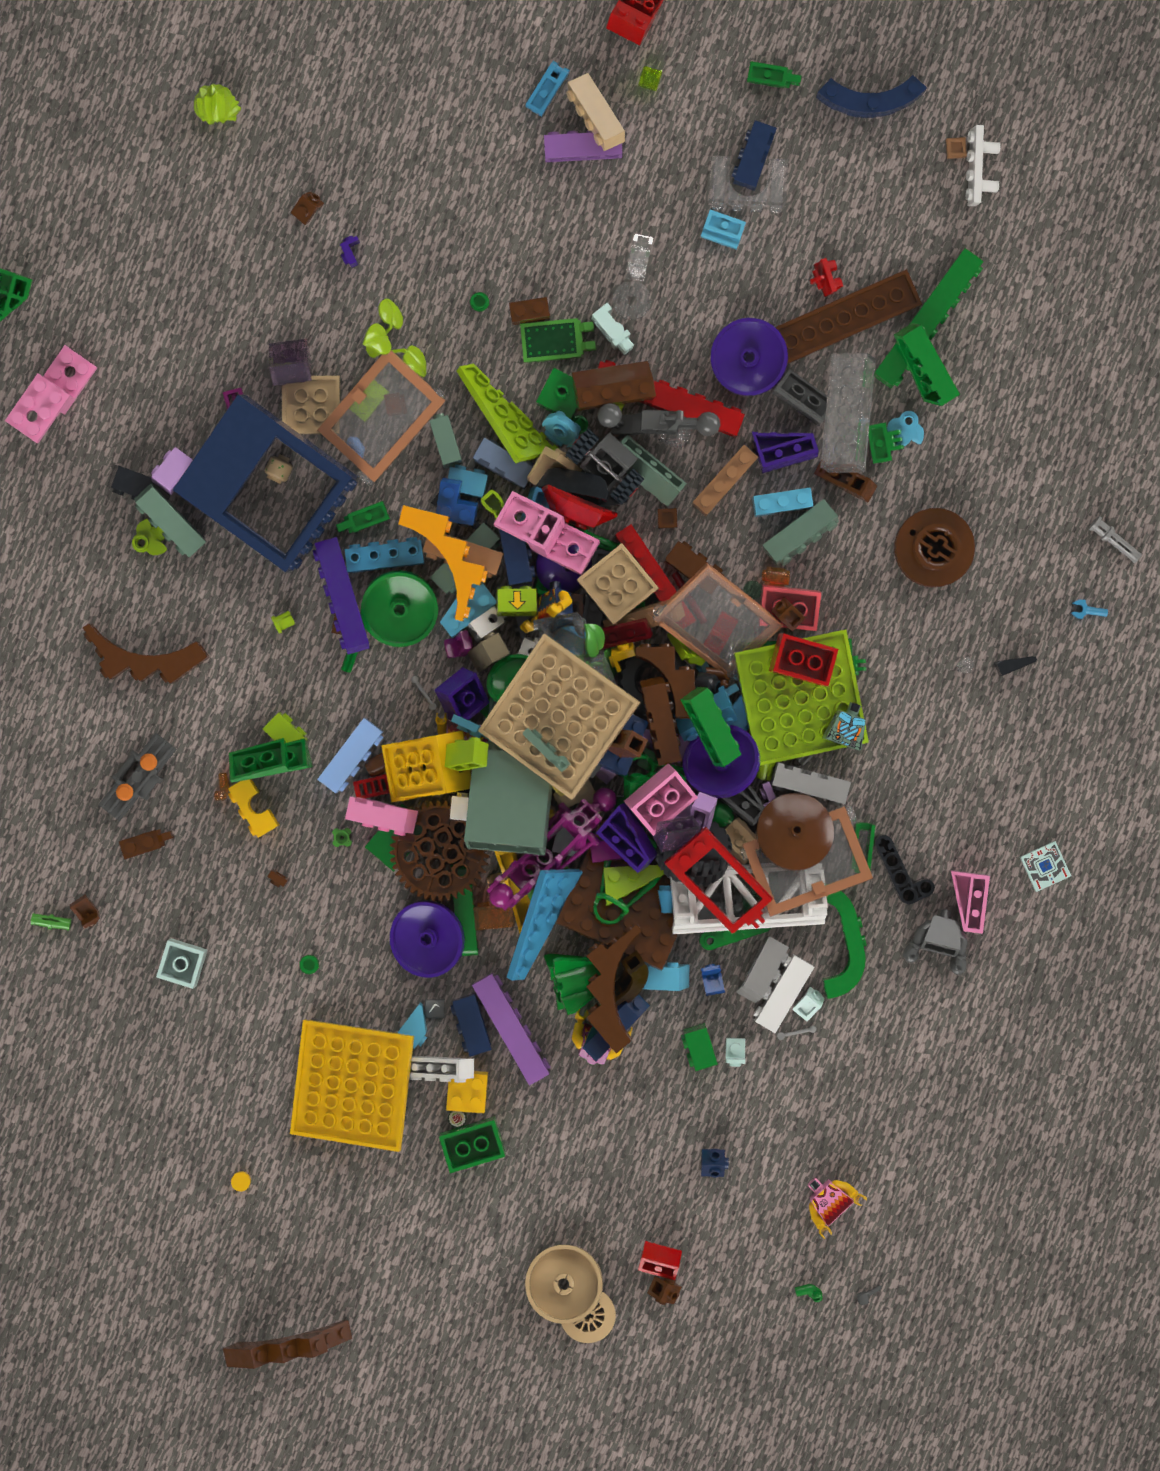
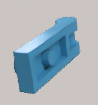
M553 60L525 107L542 117L562 83L567 78L570 70L561 68ZM554 72L559 75L557 79L552 77Z

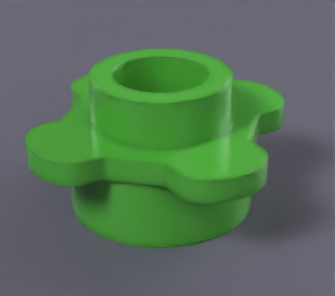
M335 828L333 830V845L335 847L340 845L349 847L352 844L350 840L351 830L349 828L344 830Z

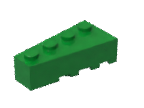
M911 323L894 334L924 402L943 406L960 395L927 336L924 326Z

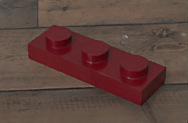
M643 618L602 628L605 634V642L602 649L651 638L653 633L647 619Z

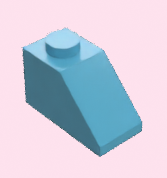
M421 1002L397 1032L399 1034L413 1035L414 1049L417 1045L421 1047L427 1039L424 1036L427 1032L424 1006Z

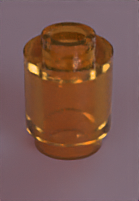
M767 566L766 570L762 571V581H765V585L788 586L790 571L786 570V568Z

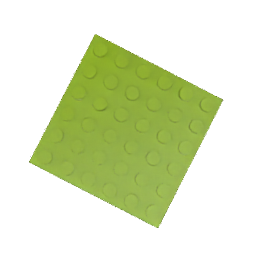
M846 629L802 638L839 649L829 687L770 672L769 667L776 644L733 653L749 733L760 752V766L846 748L844 745L822 738L836 711L847 712L850 702L861 706L857 716L864 719ZM866 725L862 744L869 743Z

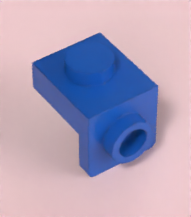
M709 964L701 968L706 996L725 993L720 965Z

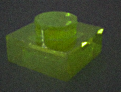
M644 66L638 86L657 92L662 71Z

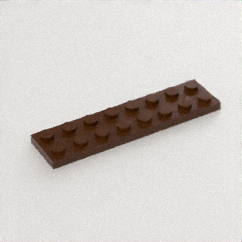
M906 269L775 328L785 340L788 350V365L921 306L922 302Z

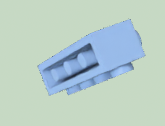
M363 718L317 780L334 793L343 792L349 784L347 782L350 776L354 777L360 770L358 766L362 760L366 761L372 754L370 749L373 745L378 746L384 738L381 736L383 731L366 718Z

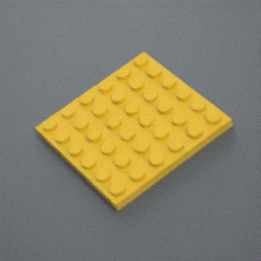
M307 1019L303 1020L290 1134L396 1152L401 1151L414 1036Z

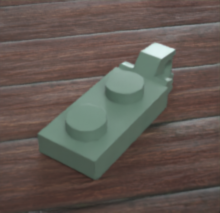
M527 728L523 732V735L561 772H564L571 763L565 756H558L555 753L557 751L556 748L549 742L545 744L541 740L543 736L535 728L533 730Z

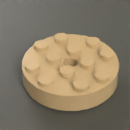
M573 1245L553 1246L542 1251L530 1264L525 1281L526 1294L533 1309L543 1318L560 1324L574 1323L589 1315L599 1303L603 1291L602 1272L596 1260L584 1249ZM567 1278L569 1282L568 1289L560 1287L559 1282L561 1279Z

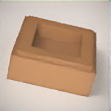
M966 137L946 139L947 159L967 157Z

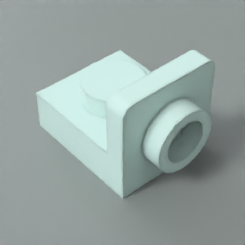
M809 987L806 994L794 1005L792 1010L808 1021L822 1007L824 997L819 991Z
M726 1038L725 1061L730 1063L729 1066L740 1067L741 1064H745V1038Z

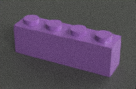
M587 130L586 133L568 131L567 134L549 132L548 135H544L545 162L622 158V143L604 151L601 145L598 146L596 144L592 131Z

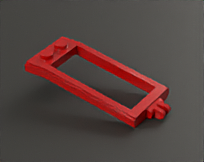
M707 827L701 829L698 834L664 862L675 876L732 934L745 923L748 926L752 924L757 929L760 926L755 921L756 919L762 924L765 922V919L761 916L763 914L762 909L772 901L773 897ZM713 848L762 898L734 923L685 873Z

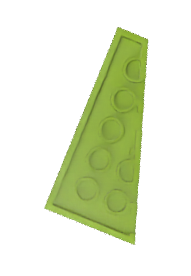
M474 363L460 366L456 370L515 463L539 458L545 446L554 451L558 448L555 444L552 446L546 440L547 436L543 432L539 433L533 427V422L513 402L509 403L503 397L504 393L500 389L496 390L490 384V379Z

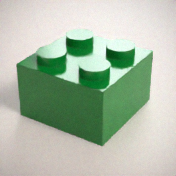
M705 1023L683 1029L684 1034L681 1035L684 1048H689L690 1053H686L690 1067L694 1066L695 1071L718 1065Z

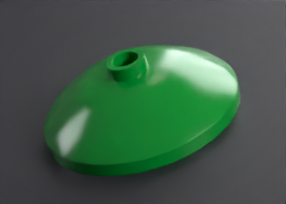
M514 654L499 660L492 667L487 678V690L494 702H498L528 658L527 655Z

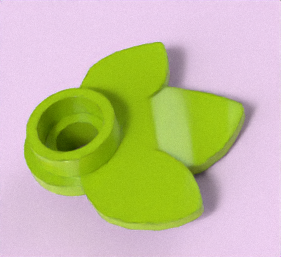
M145 519L137 525V535L132 539V547L140 553L148 552L153 556L161 555L167 551V547L162 543L165 538L162 535L164 531L159 526L157 528L151 527L149 520ZM140 540L145 541V545L143 547L139 546Z

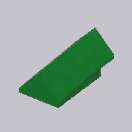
M282 738L229 752L231 783L313 767L305 738L288 743Z

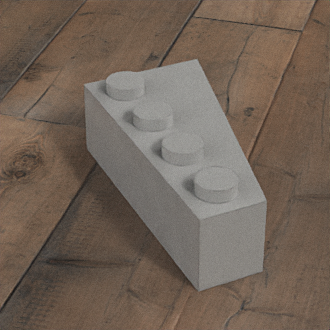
M778 762L774 766L770 784L774 785L773 789L784 792L786 788L792 790V793L811 795L810 797L820 802L822 798L829 800L828 804L839 807L840 803H846L851 782Z

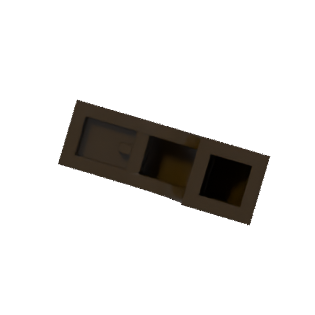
M637 950L621 961L624 970L621 977L615 982L616 1006L625 1000L627 1003H630L642 991L647 982L648 967Z

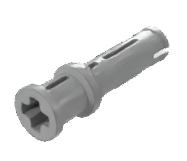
M1098 516L1088 529L1090 531L1096 532L1102 541H1108L1133 561V563H1136L1142 556V553L1138 552L1115 532L1113 526L1110 527L1102 521L1101 516ZM1118 542H1120V543H1121L1122 545H1124L1127 549H1129L1130 552H1128L1127 550H1125L1121 545L1118 544Z

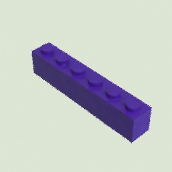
M337 537L314 543L316 550H312L315 562H320L321 567L318 568L320 578H324L326 582L323 588L326 597L330 596L331 602L328 603L330 612L336 615L337 620L334 621L336 631H340L342 638H339L342 650L346 649L348 655L369 649V641Z

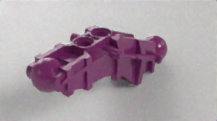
M600 788L594 793L592 804L582 799L573 811L564 802H561L558 805L559 810L549 820L548 828L552 824L553 828L547 833V843L563 828L574 837L572 842L554 859L552 852L546 849L545 855L525 854L517 862L513 861L508 870L501 876L498 875L493 883L489 885L490 887L487 889V892L489 893L491 903L498 908H503L505 911L509 907H514L535 888L540 870L564 869L592 845L598 846L600 840L592 832L602 820L599 812L610 811L616 806L617 796L615 792L610 788ZM574 820L579 821L582 826H577ZM572 851H577L573 856H571L570 859H568L564 864L561 865L562 861ZM539 857H544L547 860V862H541L539 860ZM525 869L532 870L533 874H527ZM508 878L520 889L515 895H513L510 886L502 884Z

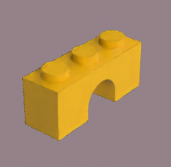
M252 779L240 781L228 788L230 791L228 793L229 798L233 803L238 804L240 808L238 812L243 820L247 819L249 822L248 828L253 836L256 835L259 838L280 825L270 809L263 813H256L251 808L252 798L260 793Z

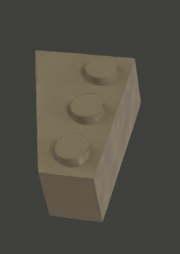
M491 632L483 637L484 641L468 652V656L478 673L511 655L499 633Z

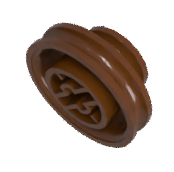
M929 508L915 513L902 524L896 535L894 553L900 570L908 579L925 587H942L954 583L967 572L974 558L975 541L969 525L958 514L943 508ZM910 530H915L916 534L911 536ZM932 533H941V535H937V536H933V535H931V534H932ZM945 536L949 539L951 547L947 545L948 540L945 538ZM924 539L932 544L939 541L941 544L938 548L949 555L945 556L939 551L933 554L931 552L933 547L924 542Z

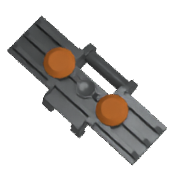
M155 733L140 753L132 750L130 757L119 771L111 776L116 783L99 803V806L120 822L139 797L148 800L151 796L149 793L157 783L161 784L164 778L157 774L177 749L159 734ZM136 760L139 761L140 765L127 782L123 781L122 778Z

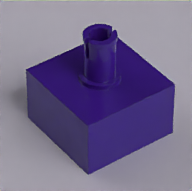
M463 667L435 689L437 697L445 713H447L448 720H452L454 714L469 720L489 704L477 674Z

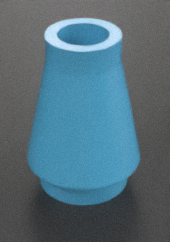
M660 886L658 895L661 913H673L671 886Z

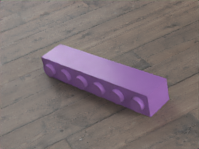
M492 972L473 983L472 986L530 1086L549 1075L550 1071L548 1069L551 1066L546 1058L542 1059L539 1052L541 1049L536 1041L532 1042L530 1038L532 1033L528 1026H523L520 1019L522 1016L517 1008L513 1009L510 1003L513 1000L508 991L504 993L501 988L503 982L499 975L495 976Z

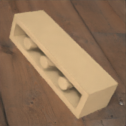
M589 73L569 81L568 91H566L567 97L570 102H574L576 105L575 108L580 117L583 116L588 131L593 132L596 144L598 146L601 145L603 150L606 151L625 142V130Z

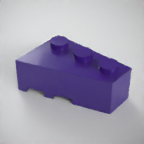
M752 432L751 438L762 474L818 457L819 451L813 433L779 434L776 432Z
M625 802L615 809L596 832L637 873L647 868L658 855L639 820Z

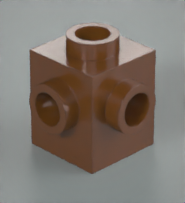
M654 1276L647 1293L662 1305H666V1303L675 1304L682 1287L675 1283L676 1279L671 1280Z

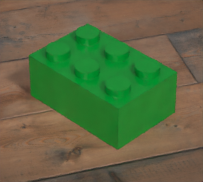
M495 1116L439 1134L450 1173L506 1156Z

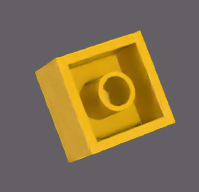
M474 1071V1078L466 1079L464 1083L454 1082V1079H451V1082H448L446 1111L485 1113L488 1072Z

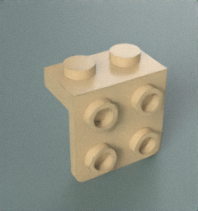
M545 446L527 476V480L536 486L550 468H564L579 472L582 471V468L577 466L570 458H566V453L556 448L554 451Z

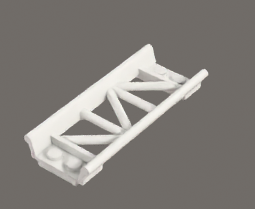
M761 863L768 885L769 872L790 871L782 869L773 863ZM818 863L809 869L797 871V877L779 903L791 899L798 887L799 894L802 895L813 890L811 886L813 883L823 881L825 886L822 863ZM749 864L743 865L749 873H753ZM729 865L723 877L714 883H710L704 893L710 898L723 879L726 915L734 923L740 917H735L731 882L751 907L757 901L735 875L738 873ZM668 877L671 883L674 915L672 934L729 931L718 919L698 920V914L704 904L700 900L696 903V896L682 882H675L672 880V877ZM825 896L801 905V913L777 914L770 917L765 906L764 910L762 909L763 914L761 915L765 922L762 924L756 919L755 921L760 926L757 929L825 924L828 908L827 897ZM745 923V924H744L741 928H739L738 930L756 929V928H755L752 924L748 926V925Z

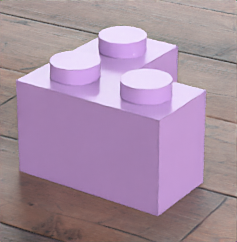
M176 447L172 451L169 450L163 457V463L160 466L157 465L151 472L152 482L170 495L173 494L174 487L193 461Z
M699 792L698 798L694 801L693 805L690 804L668 823L667 827L692 837L705 827L710 829L718 798Z

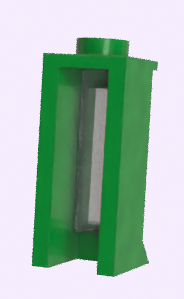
M854 821L855 834L871 870L876 825ZM851 851L849 867L854 869V873H860Z

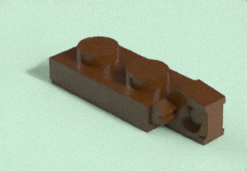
M161 829L119 841L125 860L162 848V846H165L164 841L172 839L174 836L172 830L162 833Z

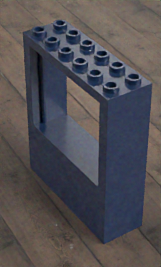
M237 395L173 491L280 569L289 572L294 569L297 570L303 563L301 558L305 554H309L313 549V541L322 536L325 531L323 527L327 522L330 523L336 515L334 513L338 506L341 507L347 499L345 495L349 491L352 492L358 484L356 481L358 476L247 395ZM276 438L336 481L286 554L226 511Z

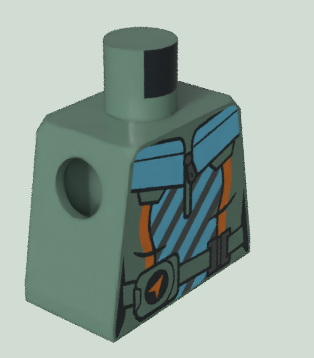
M850 702L847 712L837 710L822 738L855 750H861L866 719L857 716L861 706Z

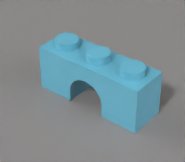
M811 487L752 497L755 517L813 507Z

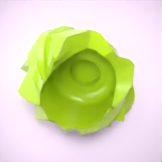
M212 83L210 86L200 87L199 93H197L194 99L196 115L209 125L215 122L224 124L227 120L236 121L241 107L238 106L239 102L235 100V96L232 95L230 90L220 84L215 85Z

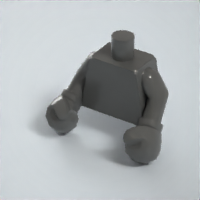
M942 909L940 916L934 915L931 920H926L917 928L913 940L910 941L903 952V957L907 962L914 963L918 959L920 948L951 956V971L955 975H961L965 972L967 968V955L965 953L968 940L960 928V922L951 919L952 912L950 910Z

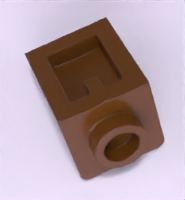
M785 597L777 602L772 609V612L792 632L806 618Z

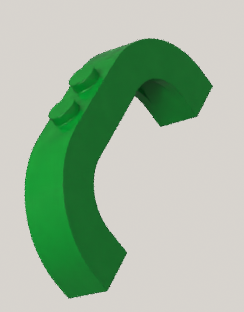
M842 891L826 897L827 903L833 905L839 913L848 952V963L845 969L838 975L822 978L827 999L842 996L852 990L860 981L866 963L864 947L867 944L865 936H861L860 928H863L861 917H857L851 900Z

